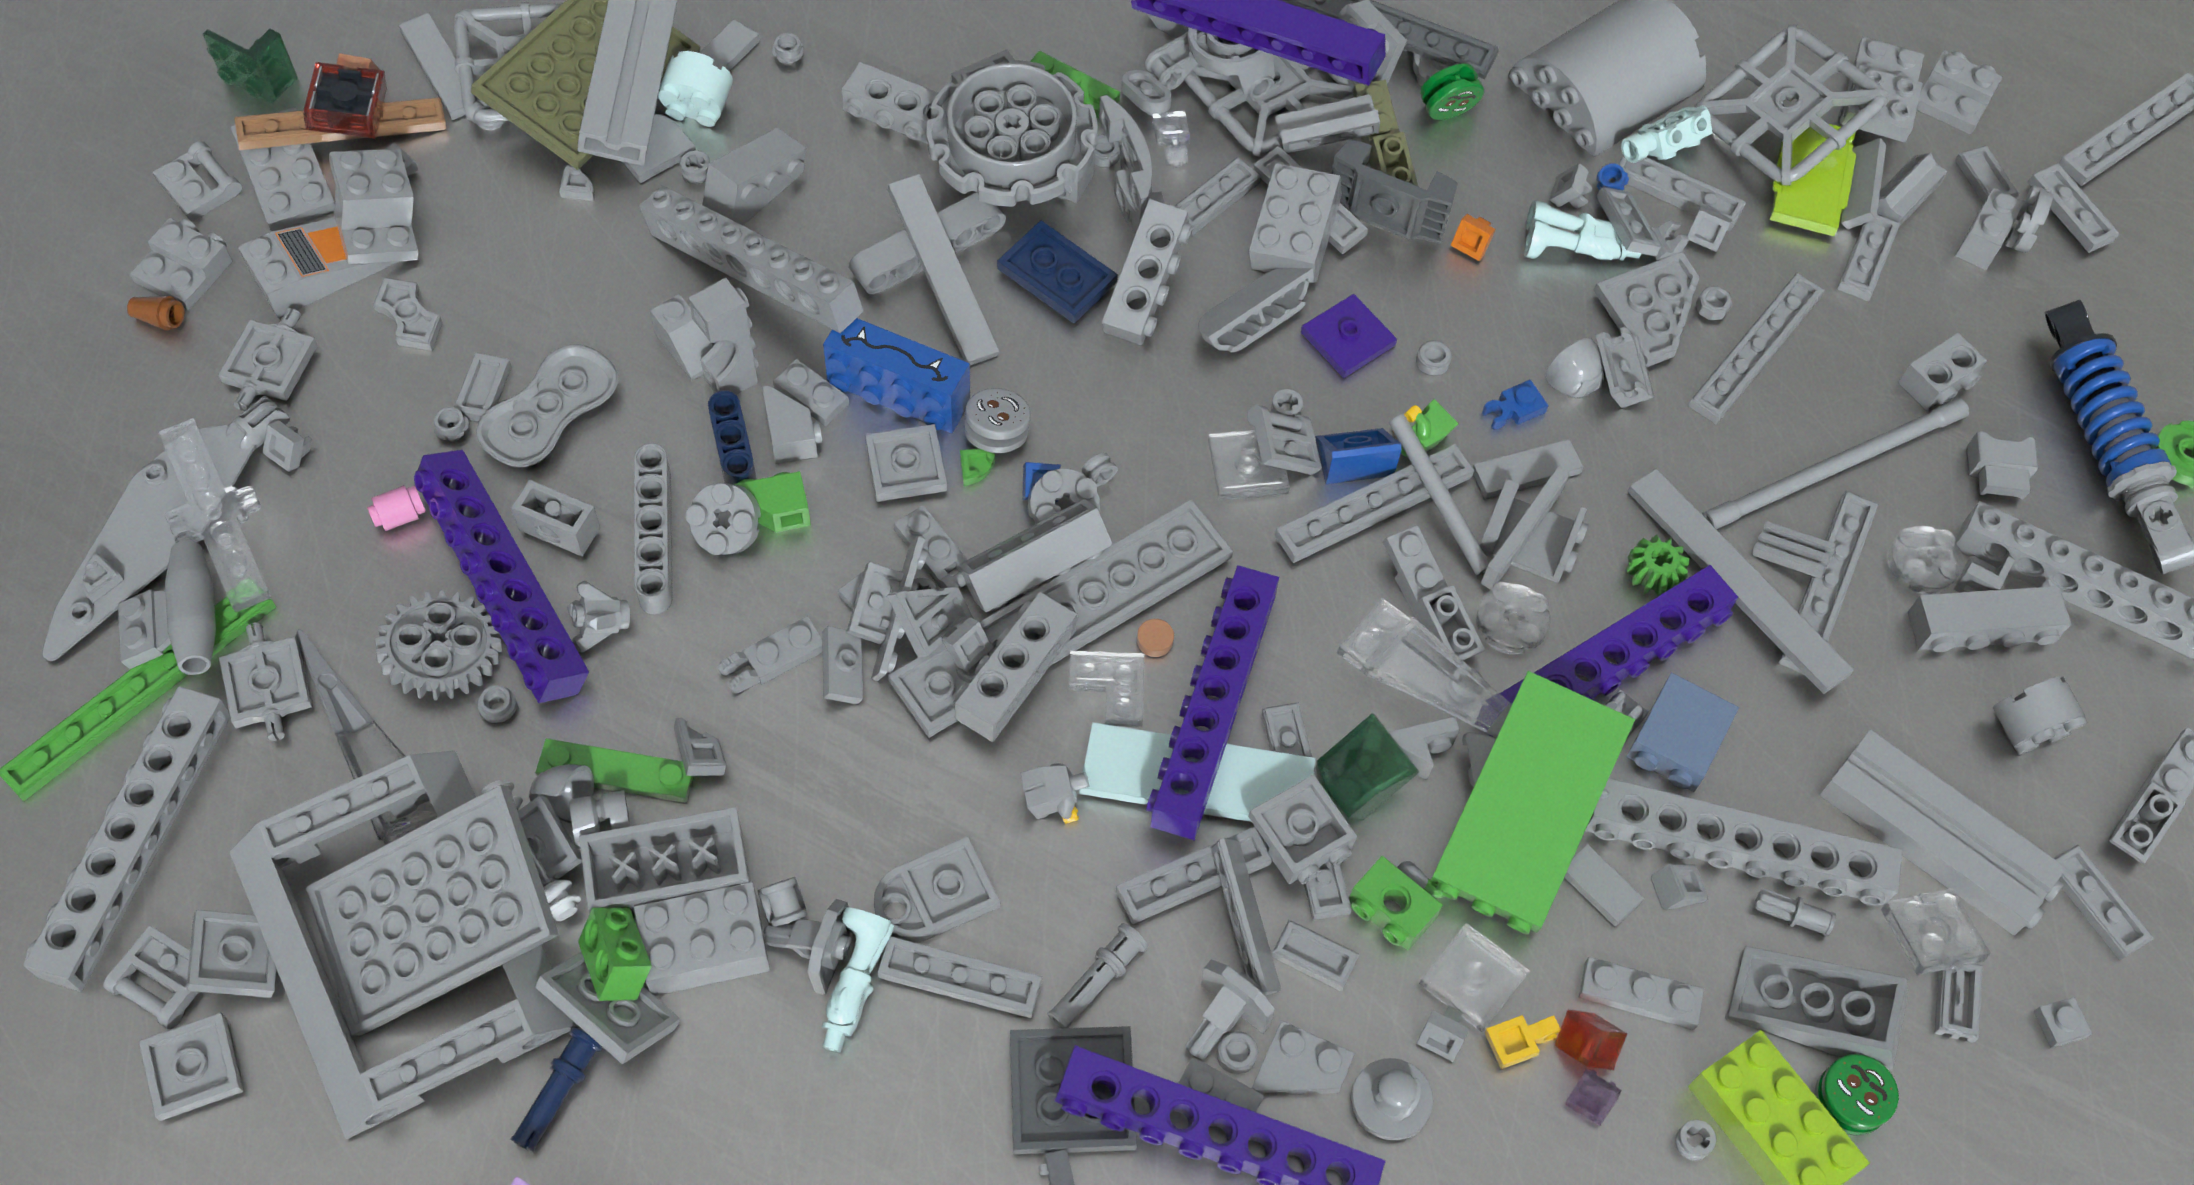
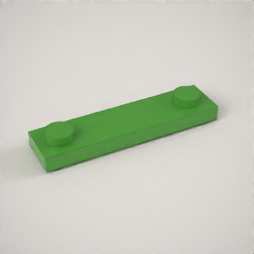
M547 738L545 739L535 772L538 776L540 773L559 765H585L592 771L594 788L611 791L624 790L625 793L682 803H687L694 778V776H686L683 761Z

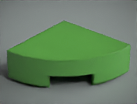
M979 448L960 450L964 486L978 483L991 472L995 462V453L983 451Z

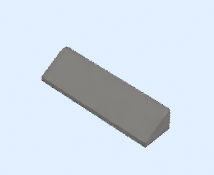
M1219 839L1211 850L1246 975L1256 982L1259 987L1258 989L1264 996L1278 993L1281 991V986L1241 845L1237 840Z

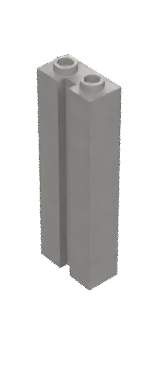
M678 0L608 1L579 132L578 152L644 166Z
M1871 729L1819 795L1890 847L1903 850L1902 856L2013 936L2025 926L2031 930L2045 913L2040 908L2044 899L2051 902L2064 885L2059 881L2067 869L2064 865Z

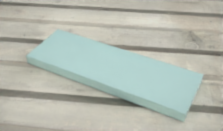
M1092 722L1083 772L1088 777L1089 787L1080 789L1079 794L1147 805L1152 789H1160L1162 780L1157 778L1163 757L1170 758L1173 748L1168 747L1171 735ZM1227 744L1204 814L1252 822L1248 817L1250 810L1314 774L1316 758ZM1193 757L1185 758L1187 761L1190 762L1199 761L1198 759ZM1175 789V790H1174L1176 793H1179V794H1187V793H1189L1188 791H1186V790H1184V789Z

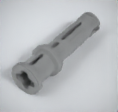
M1122 923L1118 927L1119 933L1105 948L1100 947L1096 951V961L1072 986L1057 1005L1047 1013L1051 1021L1059 1028H1069L1113 977L1123 976L1126 972V965L1139 951L1144 952L1148 948L1145 939L1131 926Z

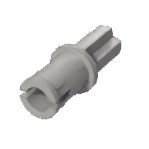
M1761 889L1756 897L1755 908L1758 911L1788 921V926L1791 927L1797 924L1822 933L1824 936H1829L1836 920V913L1803 903L1804 900L1801 897L1795 900L1767 889Z

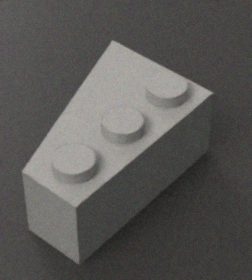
M777 127L708 164L702 205L741 225L746 224L802 174L805 168L804 159L807 148Z

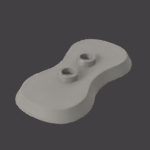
M580 344L561 347L550 353L543 360L535 377L524 390L509 399L497 403L484 413L478 422L476 437L482 448L496 460L514 467L532 466L543 460L553 450L562 431L573 419L597 408L610 398L617 387L618 372L607 357L593 348Z

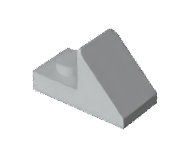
M1450 717L1383 733L1378 749L1380 755L1416 775L1428 779L1433 768L1430 752L1441 753L1451 748L1460 729L1456 718Z

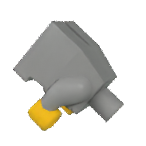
M1054 763L1051 766H1042L1020 773L1027 808L1037 819L1048 817V814L1059 812L1065 824L1079 820V816H1077L1078 810L1074 805L1078 802L1076 790L1089 787L1088 777L1085 772L1073 775L1065 764Z

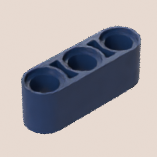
M730 391L716 392L708 401V409L724 483L736 484L745 479L756 480L753 456L739 398ZM730 412L729 414L721 415L722 413ZM731 441H737V442L734 443V444H727L728 442H731ZM741 470L744 471L743 473H740V474H734V472H736V471H741Z

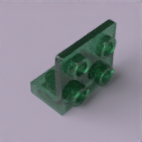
M270 28L248 50L208 29L203 33L208 46L207 51L214 59L219 77L229 85L236 84L245 89L254 98L260 97L273 104L298 79L281 34Z

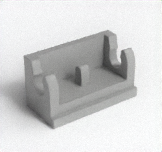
M1621 327V336L1611 338L1610 334L1602 332L1597 334L1596 338L1610 394L1621 408H1625L1654 398V393L1638 335L1633 336L1628 328Z

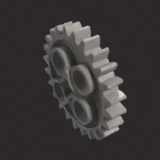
M441 590L438 598L432 599L427 591L424 593V601L420 602L415 597L410 596L409 607L399 603L396 604L397 615L387 613L385 615L387 625L378 626L379 637L375 638L377 661L381 663L382 674L390 675L391 685L393 686L402 682L403 693L405 694L413 688H417V696L420 699L427 691L432 692L434 700H438L440 692L446 691L449 698L453 699L454 689L457 688L468 694V683L472 682L475 685L481 686V674L492 676V665L499 664V652L502 651L500 633L493 628L491 617L487 615L484 604L475 608L474 597L461 602L460 592H456L451 599H446L444 590Z

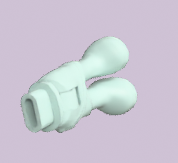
M1533 200L1526 220V230L1529 231L1524 247V257L1538 258L1544 249L1549 246L1569 249L1575 253L1590 255L1600 260L1618 259L1623 261L1625 257L1639 259L1641 253L1626 251L1610 221L1595 219L1588 213H1582L1577 217L1555 209L1545 202ZM1557 228L1574 231V232L1579 233V235L1573 234V233H1570V232H1567V231H1564V230H1560V229H1557Z
M850 907L845 908L842 920L846 927L856 935L855 948L846 968L840 973V979L826 1004L828 1022H823L822 1028L827 1030L822 1047L838 1053L841 1052L845 1036L851 1037L857 1027L864 1003L874 989L872 983H870L872 978L869 975L887 942L890 940L894 928L891 921L883 917Z

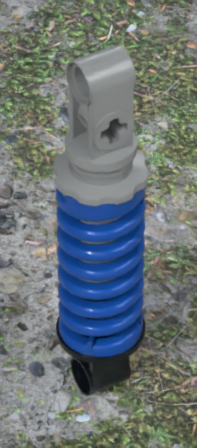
M2080 299L2045 311V318L2050 333L2060 348L2051 357L2050 367L2056 373L2059 381L2064 384L2063 390L2066 397L2071 399L2070 406L2073 412L2078 415L2077 421L2079 426L2085 430L2084 437L2087 443L2092 445L2091 452L2093 457L2099 461L2098 468L2101 474L2107 477L2106 486L2109 497L2114 498L2116 501L2124 500L2126 503L2124 508L2128 516L2137 517L2150 546L2155 564L2161 574L2193 565L2194 541L2186 531L2174 505L2178 495L2175 489L2169 485V482L2177 473L2176 468L2171 465L2165 450L2155 449L2160 443V439L2157 434L2149 432L2153 425L2149 418L2142 417L2145 407L2143 403L2135 401L2138 397L2136 388L2128 386L2131 377L2128 372L2121 370L2124 363L2120 356L2115 355L2117 342L2114 336L2106 333H2094L2086 309ZM2156 520H2160L2162 524L2167 525L2161 526V524Z

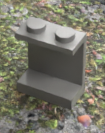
M1507 478L1480 544L1484 554L1491 558H1494L1531 505L1514 498L1520 483ZM1580 507L1575 520L1548 511L1511 565L1558 583L1563 571L1571 573L1578 552L1572 551L1575 542L1582 543L1589 524L1583 522L1587 508Z

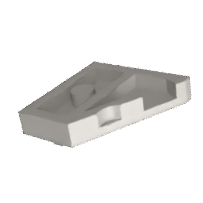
M958 587L901 591L887 595L917 657L929 656L943 644L941 639L944 636L948 637L956 630L955 626L957 624H963L969 617L973 618Z
M1281 1020L1252 1089L1261 1094H1264V1092H1287L1288 1095L1304 1094L1308 1091H1315L1319 1094L1339 1093L1355 1053Z

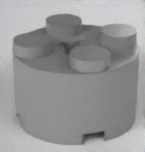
M2059 676L2034 684L2023 689V693L2014 699L2012 696H2009L1993 706L2011 744L2019 755L2039 747V743L2048 739L2050 743L2059 741L2071 735V731L2088 723L2083 710L2063 676L2061 678Z

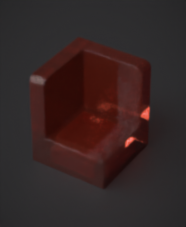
M1568 1009L1555 1046L1586 1067L1614 1070L1627 1033L1595 1013Z

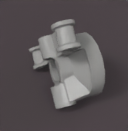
M1188 27L1187 33L1155 49L1145 60L1147 71L1154 73L1159 81L1169 90L1178 87L1191 70L1199 64L1210 72L1233 79L1244 94H1247L1253 101H1260L1266 98L1272 92L1275 85L1273 80L1275 77L1273 54Z

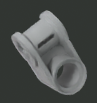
M795 877L773 883L758 890L768 924L771 923L773 927L807 916L804 900Z

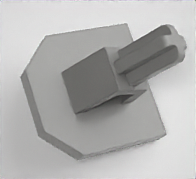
M835 899L826 910L822 922L798 919L795 925L783 924L773 927L771 924L764 929V934L766 935L765 943L767 945L793 949L801 957L810 959L808 974L814 992L826 995L839 960L846 958L850 948L851 937H849L851 931L842 920L845 908L849 907L846 901Z
M1211 959L1204 967L1201 986L1213 994L1215 998L1202 1015L1205 1019L1186 1044V1049L1190 1054L1200 1060L1206 1059L1222 1035L1230 1031L1241 1017L1264 1034L1271 1025L1275 1008L1258 989V985L1252 978L1242 972L1238 974L1228 965Z

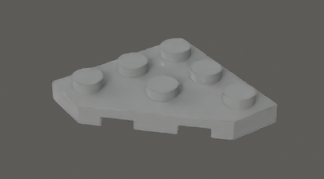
M1680 252L1598 282L1594 292L1619 330L1621 327H1625L1631 331L1633 336L1638 335L1646 366L1649 367L1675 356L1700 276L1684 253Z

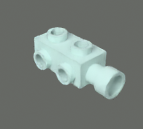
M1702 105L1696 108L1685 107L1676 112H1669L1666 117L1652 124L1647 123L1643 125L1640 130H1637L1638 134L1631 135L1622 141L1621 149L1624 157L1631 163H1636L1647 156H1655L1658 160H1665L1676 156V151L1682 148L1694 147L1700 144V139L1713 134L1709 110Z

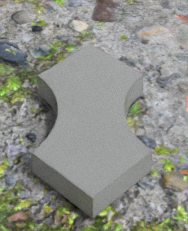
M384 277L373 304L375 311L387 315L397 324L396 340L399 346L432 351L442 326L441 317L438 314L427 311L418 302L420 289L416 282Z

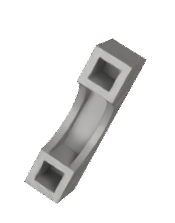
M724 278L688 297L692 319L711 343H715L712 349L700 359L703 376L708 385L715 393L730 391L737 395L757 384L756 368L759 365L753 354V348L756 345L749 330L752 328V322L746 311V308L749 307V302L744 292L739 287L734 289L727 278Z

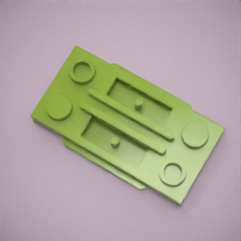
M1829 124L1836 130L1841 128V126ZM1807 128L1793 140L1792 168L1827 139L1813 128ZM1855 133L1846 140L1845 146L1840 150L1835 149L1807 174L1791 182V185L1782 186V182L1774 180L1772 189L1775 194L1770 220L1835 236L1839 227L1841 210L1847 207L1856 160V154L1852 152V141ZM1783 140L1781 142L1777 166L1781 169Z

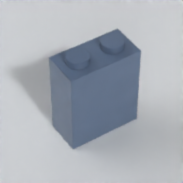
M1671 672L1626 757L1633 760L1640 768L1654 771L1668 778L1674 786L1695 792L1704 779L1739 707Z

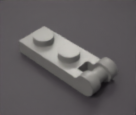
M924 505L894 523L895 532L908 548L910 542L918 535L925 537L923 549L927 550V557L923 567L940 588L958 587L960 590V588L967 585L958 567L959 564L967 561V558ZM954 569L958 570V573L954 576L948 574Z

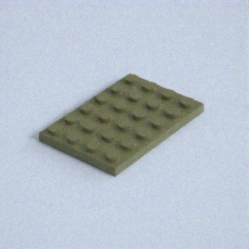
M566 0L471 85V93L577 170L593 156L588 153L578 152L577 148L580 127L609 0ZM672 27L663 76L672 56L674 58L677 57L681 51L699 53L701 46L674 27Z

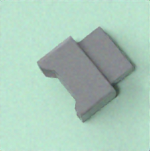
M1977 432L1967 445L1969 476L1979 478L1980 495L1988 493L2019 497V499L2024 500L2031 491L2030 479L2038 470L2035 438L2027 437L2022 442L1994 439L1987 432Z

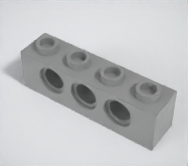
M1149 199L1102 321L1104 333L1139 345H1143L1146 336H1152L1157 323V317H1154L1158 305H1164L1169 292V286H1166L1169 274H1176L1181 260V256L1177 255L1181 243L1187 244L1192 232L1193 225L1189 224L1188 211ZM1161 237L1170 241L1167 246L1162 248L1152 245L1155 239ZM1147 268H1153L1158 271L1157 275L1150 279L1143 278L1140 274ZM1134 299H1142L1146 302V305L1139 310L1131 309L1128 306Z
M1041 592L1038 593L1032 602L1026 601L1017 615L1018 621L1012 629L1006 628L1001 633L996 643L997 649L990 657L987 655L983 657L975 670V678L969 685L963 684L954 697L956 720L994 742L1076 631L1077 613ZM1030 634H1038L1042 636V638L1038 640H1031L1026 636ZM1010 661H1016L1022 665L1017 668H1011L1005 664ZM988 689H996L1001 693L996 696H988L984 692Z

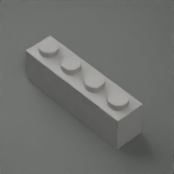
M1083 499L959 564L958 567L974 602L984 612L989 610L995 611L1006 606L1010 599L1019 594H1028L1039 588L1040 583L1052 577L1069 573L1072 566L1084 560H1093L1101 556L1104 552L1103 550L1113 544L1098 508L1086 499Z
M2059 586L1920 595L1908 610L1918 650L1933 649L1935 652H1944L1956 647H1968L1971 650H1977L1988 645L2001 644L2004 647H2015L2022 643L2030 642L2048 645L2057 642L2062 634L2071 626Z

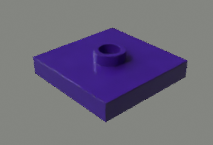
M1355 294L1308 321L1301 328L1303 336L1343 378L1396 346L1397 338Z

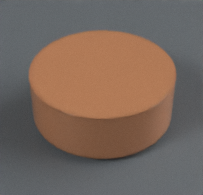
M1150 619L1141 624L1137 634V645L1144 654L1151 657H1161L1171 650L1174 641V631L1166 621Z

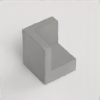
M1971 556L1954 590L1958 592L2000 590L2015 559L2008 556L2000 567L1996 568L1975 556Z

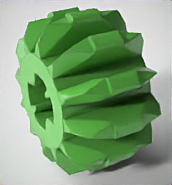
M1657 534L1650 541L1645 538L1640 540L1637 546L1631 549L1627 557L1629 563L1626 567V574L1634 576L1632 586H1644V595L1649 593L1650 590H1654L1656 595L1660 596L1665 591L1686 580L1690 558L1682 556L1684 552L1683 546L1673 547L1672 538L1662 542Z

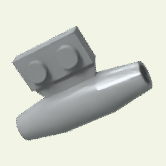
M181 541L172 546L165 580V591H152L150 589L118 604L120 660L129 669L163 655V650L170 644L181 672L189 675H198L206 672L211 667L216 635L213 581L200 544L194 541Z

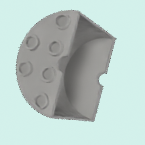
M1618 0L1515 63L1508 77L1538 107H1541L1543 110L1547 108L1552 109L1556 124L1570 134L1580 147L1588 151L1593 157H1596L1640 129L1643 125L1651 122L1704 88L1707 67L1705 55L1699 54L1695 42L1699 36L1694 26L1682 10L1672 1Z

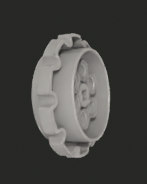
M1010 60L1009 63L996 65L994 62L975 66L961 73V83H947L937 94L931 105L932 119L927 121L926 126L927 146L931 159L939 161V173L946 182L963 194L975 191L978 193V200L980 202L1013 207L1018 201L1028 200L1030 204L1034 205L1051 200L1064 193L1065 182H1079L1088 171L1094 159L1093 145L1097 144L1098 124L1093 106L1091 104H1084V91L1073 80L1060 72L1054 75L1045 71V66L1042 64Z

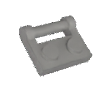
M204 141L193 143L187 153L152 172L157 182L191 222L236 197L242 190V185L239 181L227 174L212 156V150ZM202 164L218 182V187L211 190L193 168Z
M1253 405L1249 409L1247 419L1249 424L1255 427L1262 464L1310 475L1322 470L1310 418L1301 415L1291 417L1270 412L1267 407ZM1273 427L1290 430L1291 432L1275 429Z
M150 925L108 974L103 985L104 989L112 994H122L155 1015L157 1022L167 1029H172L180 1022L184 1015V1010L199 993L186 991L190 950ZM138 969L174 992V995L166 1003L131 980L132 974Z

